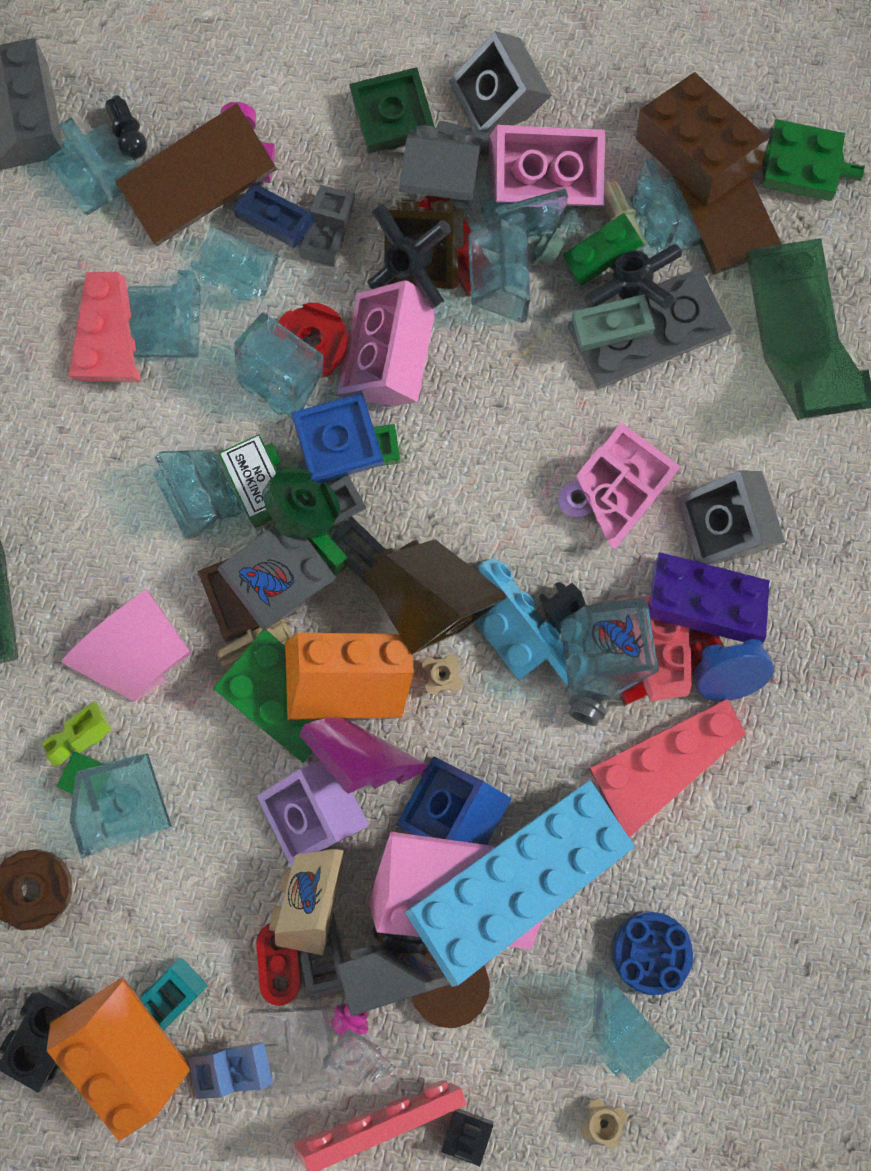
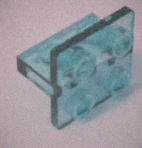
M72 117L59 124L66 137L61 142L64 148L50 156L47 162L85 215H89L122 194L116 181L138 166L132 157L126 156L120 151L118 138L112 133V130L106 123L101 124L84 135Z
M212 450L161 451L155 456L160 469L153 475L185 539L196 538L218 519L237 517L243 512L236 494L230 487L220 467V462Z

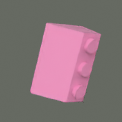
M497 125L489 135L488 174L495 203L598 207L604 205L605 130Z
M404 280L357 293L348 337V351L343 361L337 391L338 396L344 398L363 392L366 402L388 406L418 402L435 309L430 307L419 287Z

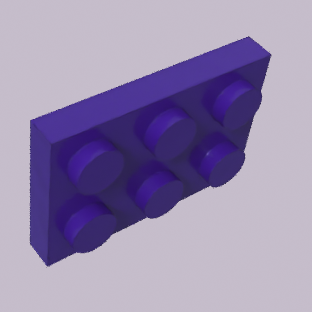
M659 552L654 564L647 617L740 642L757 639L764 643L767 634L770 580Z

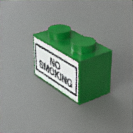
M260 434L218 453L243 508L255 528L273 520L265 507L262 492L269 480L278 472L275 465L282 463L273 443L265 445Z

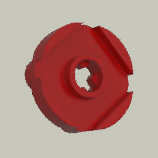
M320 303L303 304L302 308H297L293 312L290 309L280 318L274 333L275 345L281 362L290 371L305 377H328L342 363L348 351L347 331L341 317L335 310ZM312 333H317L320 343L317 346L306 347V342L302 340L303 337H310Z

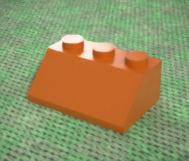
M297 633L285 641L288 720H320L333 717L343 719L402 718L414 669L413 654L411 655L399 634Z
M121 977L50 1023L47 1052L118 1141H121L156 1118L190 1071L188 1062L124 977Z

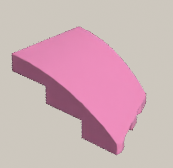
M622 422L604 445L597 448L576 475L610 547L614 550L620 545L681 467Z
M145 589L95 627L67 653L62 662L75 671L136 702L167 680L164 673L193 653L152 594Z

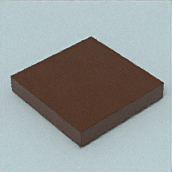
M228 559L198 571L218 626L226 642L247 634L248 629L254 631L261 628L217 570ZM294 611L293 613H291V614L288 615L287 617L292 616V615H294V614H297V612Z

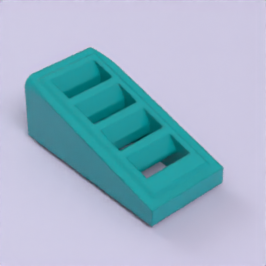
M179 958L139 999L161 1028L165 1030L206 989L207 984L184 959ZM161 987H163L168 992V994L178 1003L176 1007L161 992ZM149 999H150V1000L160 1009V1011L166 1016L164 1019H163V1018L156 1012V1010L147 1002Z

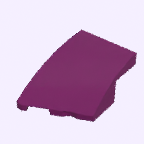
M324 718L303 725L300 737L348 794L368 784H371L376 789L394 779L398 784H401L425 772L428 766L410 754L343 718Z

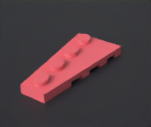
M446 1080L430 1084L423 1089V1094L410 1099L409 1097L396 1099L388 1103L381 1110L357 1116L344 1124L294 1142L298 1158L306 1171H320L467 1105L462 1089L453 1083L447 1084Z

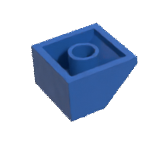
M433 756L396 825L412 835L487 845L512 798L486 782Z

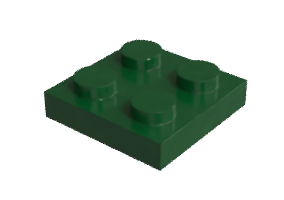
M417 67L349 84L350 94L367 154L405 145L410 130H416L417 126L427 125L435 127Z

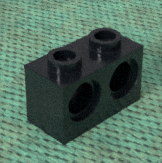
M53 986L38 991V993L33 992L20 1011V1015L24 1018L17 1031L12 1030L0 1047V1054L3 1055L0 1059V1071L38 1093L49 1086L60 1067L47 1052L50 1025L45 1020V1011L47 1007H51L56 1010L60 1017L81 1004V1002ZM26 1045L36 1050L38 1055L36 1065L29 1063L25 1059L24 1049Z

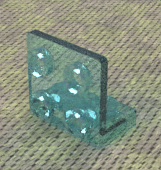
M653 160L644 161L640 175L637 178L634 194L631 196V203L637 213L636 215L642 217L646 226L645 236L651 248L655 247L657 253L673 244H677L681 251L699 245L702 237L675 177L672 176L661 180Z
M564 188L514 203H495V199L481 202L480 210L492 246H514L524 238L535 235L540 237L544 232L549 235L555 228H561L568 200L567 190Z
M178 270L177 284H172V286H129L127 288L131 311L129 328L131 337L135 339L136 352L133 353L134 357H199L201 288L193 270Z

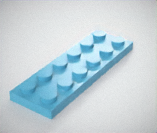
M589 780L405 911V914L450 985L454 987L465 981L630 852L635 846L591 780Z

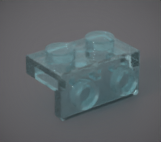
M210 226L199 261L191 260L189 268L200 272L198 276L200 280L215 286H219L220 282L232 287V294L251 300L252 296H266L280 255L217 227Z

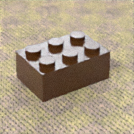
M693 72L639 110L636 140L706 206L761 168L769 140L766 135L696 72Z

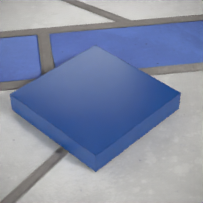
M363 392L291 412L307 470L313 473L310 479L318 484L384 465Z

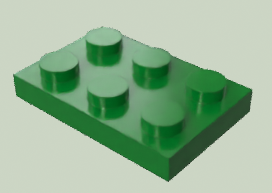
M262 630L214 685L213 689L304 763L313 751L300 737L303 725L316 720H288L285 645L267 630Z

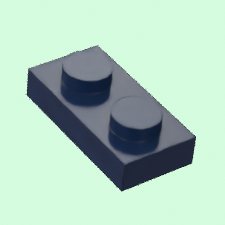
M257 184L249 187L233 208L236 218L293 248L298 245L314 224L313 213Z

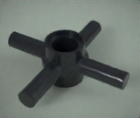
M385 204L375 208L372 214L392 245L386 249L384 254L385 267L368 280L369 287L371 289L383 287L395 277L400 279L405 277L413 278L430 307L435 309L445 301L425 268L432 261V248L451 233L450 225L446 221L441 220L423 236H404Z
M673 244L651 258L641 251H628L621 254L616 259L615 264L610 267L614 271L613 280L585 295L586 305L589 308L598 306L617 294L623 300L645 294V298L649 297L663 309L670 308L674 302V297L653 282V273L682 256L680 247L677 244Z

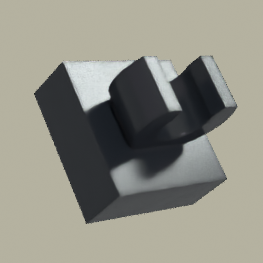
M557 582L555 587L558 593L550 599L543 593L539 595L547 619L557 629L559 635L589 613L582 592L573 583L565 586L563 583Z
M462 1109L454 1110L445 1134L441 1152L480 1167L494 1126L493 1121Z

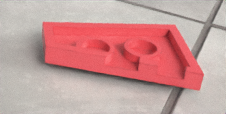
M86 272L69 377L76 381L141 382L140 372L135 368L133 355L136 352L135 339L131 337L129 328L131 311L126 278L119 272Z
M650 596L616 601L615 613L618 620L625 623L627 614H629L634 625L635 640L642 634L641 639L637 643L639 646L643 643L645 645L640 649V656L633 659L650 702L689 696L692 686L691 648L689 647L690 628L648 618L647 612Z

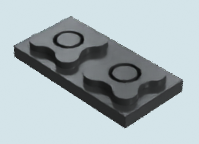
M701 268L659 284L661 288L674 297V302L670 308L663 309L649 297H646L655 327L652 335L581 352L572 321L568 323V329L598 390L730 334L732 329Z

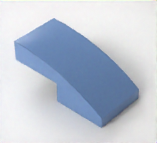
M264 1042L223 1048L188 1057L196 1099L221 1098L233 1092L262 1090L273 1085Z

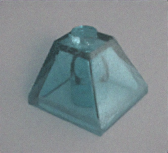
M148 753L76 772L69 821L81 859L115 849L172 827Z

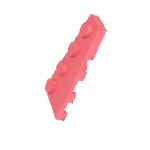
M728 699L602 761L589 768L608 807L628 837H630L739 741L746 732Z

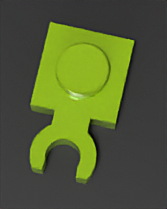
M93 701L64 722V731L51 735L42 743V747L48 752L45 754V757L56 767L66 761L73 750L80 754L89 746L99 743L112 730L104 710L96 701Z

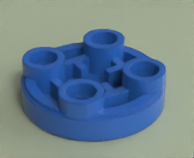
M751 639L743 644L725 648L721 645H711L701 652L702 661L696 667L693 677L697 690L702 697L713 701H724L726 699L730 701L746 697L763 688L774 674V665L769 653L764 649L763 643L760 640Z
M645 911L630 916L619 926L612 941L611 956L616 972L628 986L643 994L662 995L677 991L683 986L692 967L693 948L687 930L675 919L663 913Z

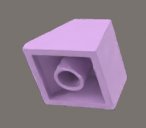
M321 761L299 769L257 796L291 867L295 855L323 851L369 826L353 792L348 794Z

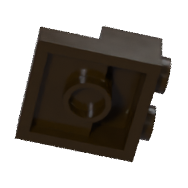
M397 200V206L387 209L404 236H423L441 220L446 221L450 225L451 233L432 248V261L425 270L436 288H457L458 249L463 248L464 210L454 209V202L433 201L431 202V208L419 207V200ZM384 233L385 254L386 249L392 244ZM395 277L386 284L390 285L407 280L417 286L413 278L406 277L401 279Z

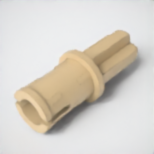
M614 181L604 185V205L611 218L610 222L622 213H625L643 241L644 245L641 246L643 249L648 242L644 238L635 219L637 214L635 209H630L617 182Z
M285 618L267 629L280 642H284L293 636ZM258 628L254 631L248 629L247 635L217 650V657L220 664L225 669H229L262 629Z

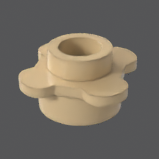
M448 654L442 659L428 657L423 661L422 669L426 672L428 680L425 684V689L429 694L437 695L440 691L449 689L457 692L461 689L463 680L458 676L457 667L460 661L456 655ZM445 671L446 677H439V672Z
M599 1098L592 1099L588 1104L590 1112L587 1121L581 1125V1133L586 1140L595 1139L598 1143L613 1149L620 1143L622 1124L627 1121V1113L620 1106L612 1108L605 1105ZM604 1119L608 1121L606 1127L600 1125V1122Z

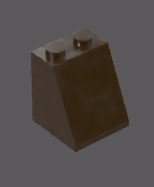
M436 539L421 544L418 540H414L397 552L394 548H389L373 559L376 564L364 574L411 655L458 635L507 598L501 589Z

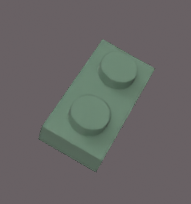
M645 294L574 311L571 316L581 352L652 335L655 330Z

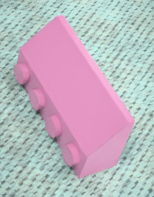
M390 832L368 900L376 931L420 937L405 911L496 846ZM542 920L508 947L532 949Z

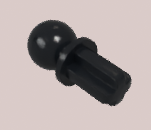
M115 95L105 103L106 110L113 124L111 128L112 133L115 137L119 138L118 146L121 153L127 158L138 159L147 150L146 138L138 131L140 124L136 118L132 117L126 101L121 99L119 95Z

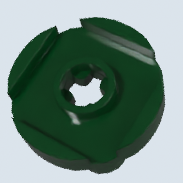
M286 467L280 469L269 480L263 489L262 496L265 507L273 520H275V528L279 533L287 537L297 535L303 538H319L325 536L333 527L340 513V504L335 492L325 481L319 485L316 481L310 479L313 473L302 468Z

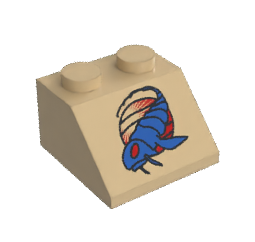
M331 849L295 855L292 868L285 867L280 884V891L285 892L282 907L274 906L269 930L275 931L276 946L323 956L342 877L344 850Z

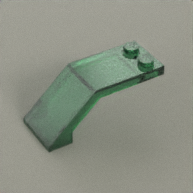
M822 239L750 249L746 253L764 361L797 420L871 409L869 369L859 371L838 336Z

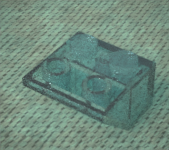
M264 312L234 342L237 379L244 390L253 395L257 393L267 400L268 405L273 411L282 416L286 414L291 419V412L304 409L323 373V354Z

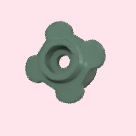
M555 228L549 235L544 232L540 236L532 252L537 254L533 260V265L536 266L541 261L545 265L550 266L556 259L565 242L557 237L560 231L558 228Z

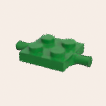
M775 119L762 161L764 174L761 187L832 201L836 194L839 177L861 181L865 165L844 162L842 151L845 133Z

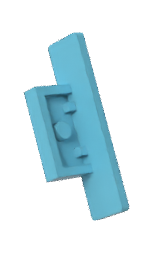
M496 558L484 561L478 565L477 569L501 589L507 598L474 623L518 681L527 676L545 660L549 661L570 689L585 680L587 675L583 671L584 666L581 660L574 653L568 652L560 641L557 629L551 623L544 621L537 612V606L533 598L528 593L521 591L512 580L513 574L509 567Z

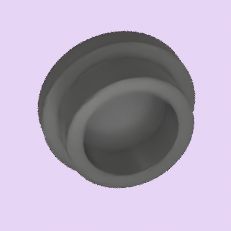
M582 692L581 695H572L569 700V705L571 706L568 712L569 715L585 725L597 726L599 720L605 718L607 710L602 706L603 701L599 697L588 692Z

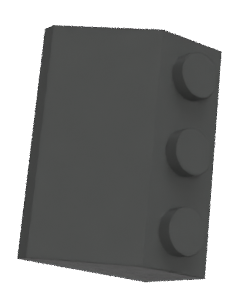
M35 38L1 44L0 170L65 157L49 66Z

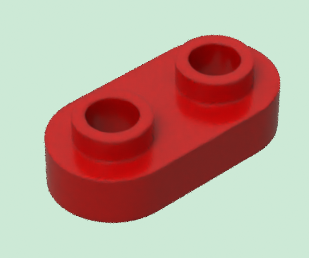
M269 923L261 929L256 940L259 989L262 997L268 1003L275 1006H283L292 1002L301 989L299 950L285 947L278 949L272 945V937L275 931L269 930ZM276 976H285L289 982L288 988L284 990L278 989L275 985Z

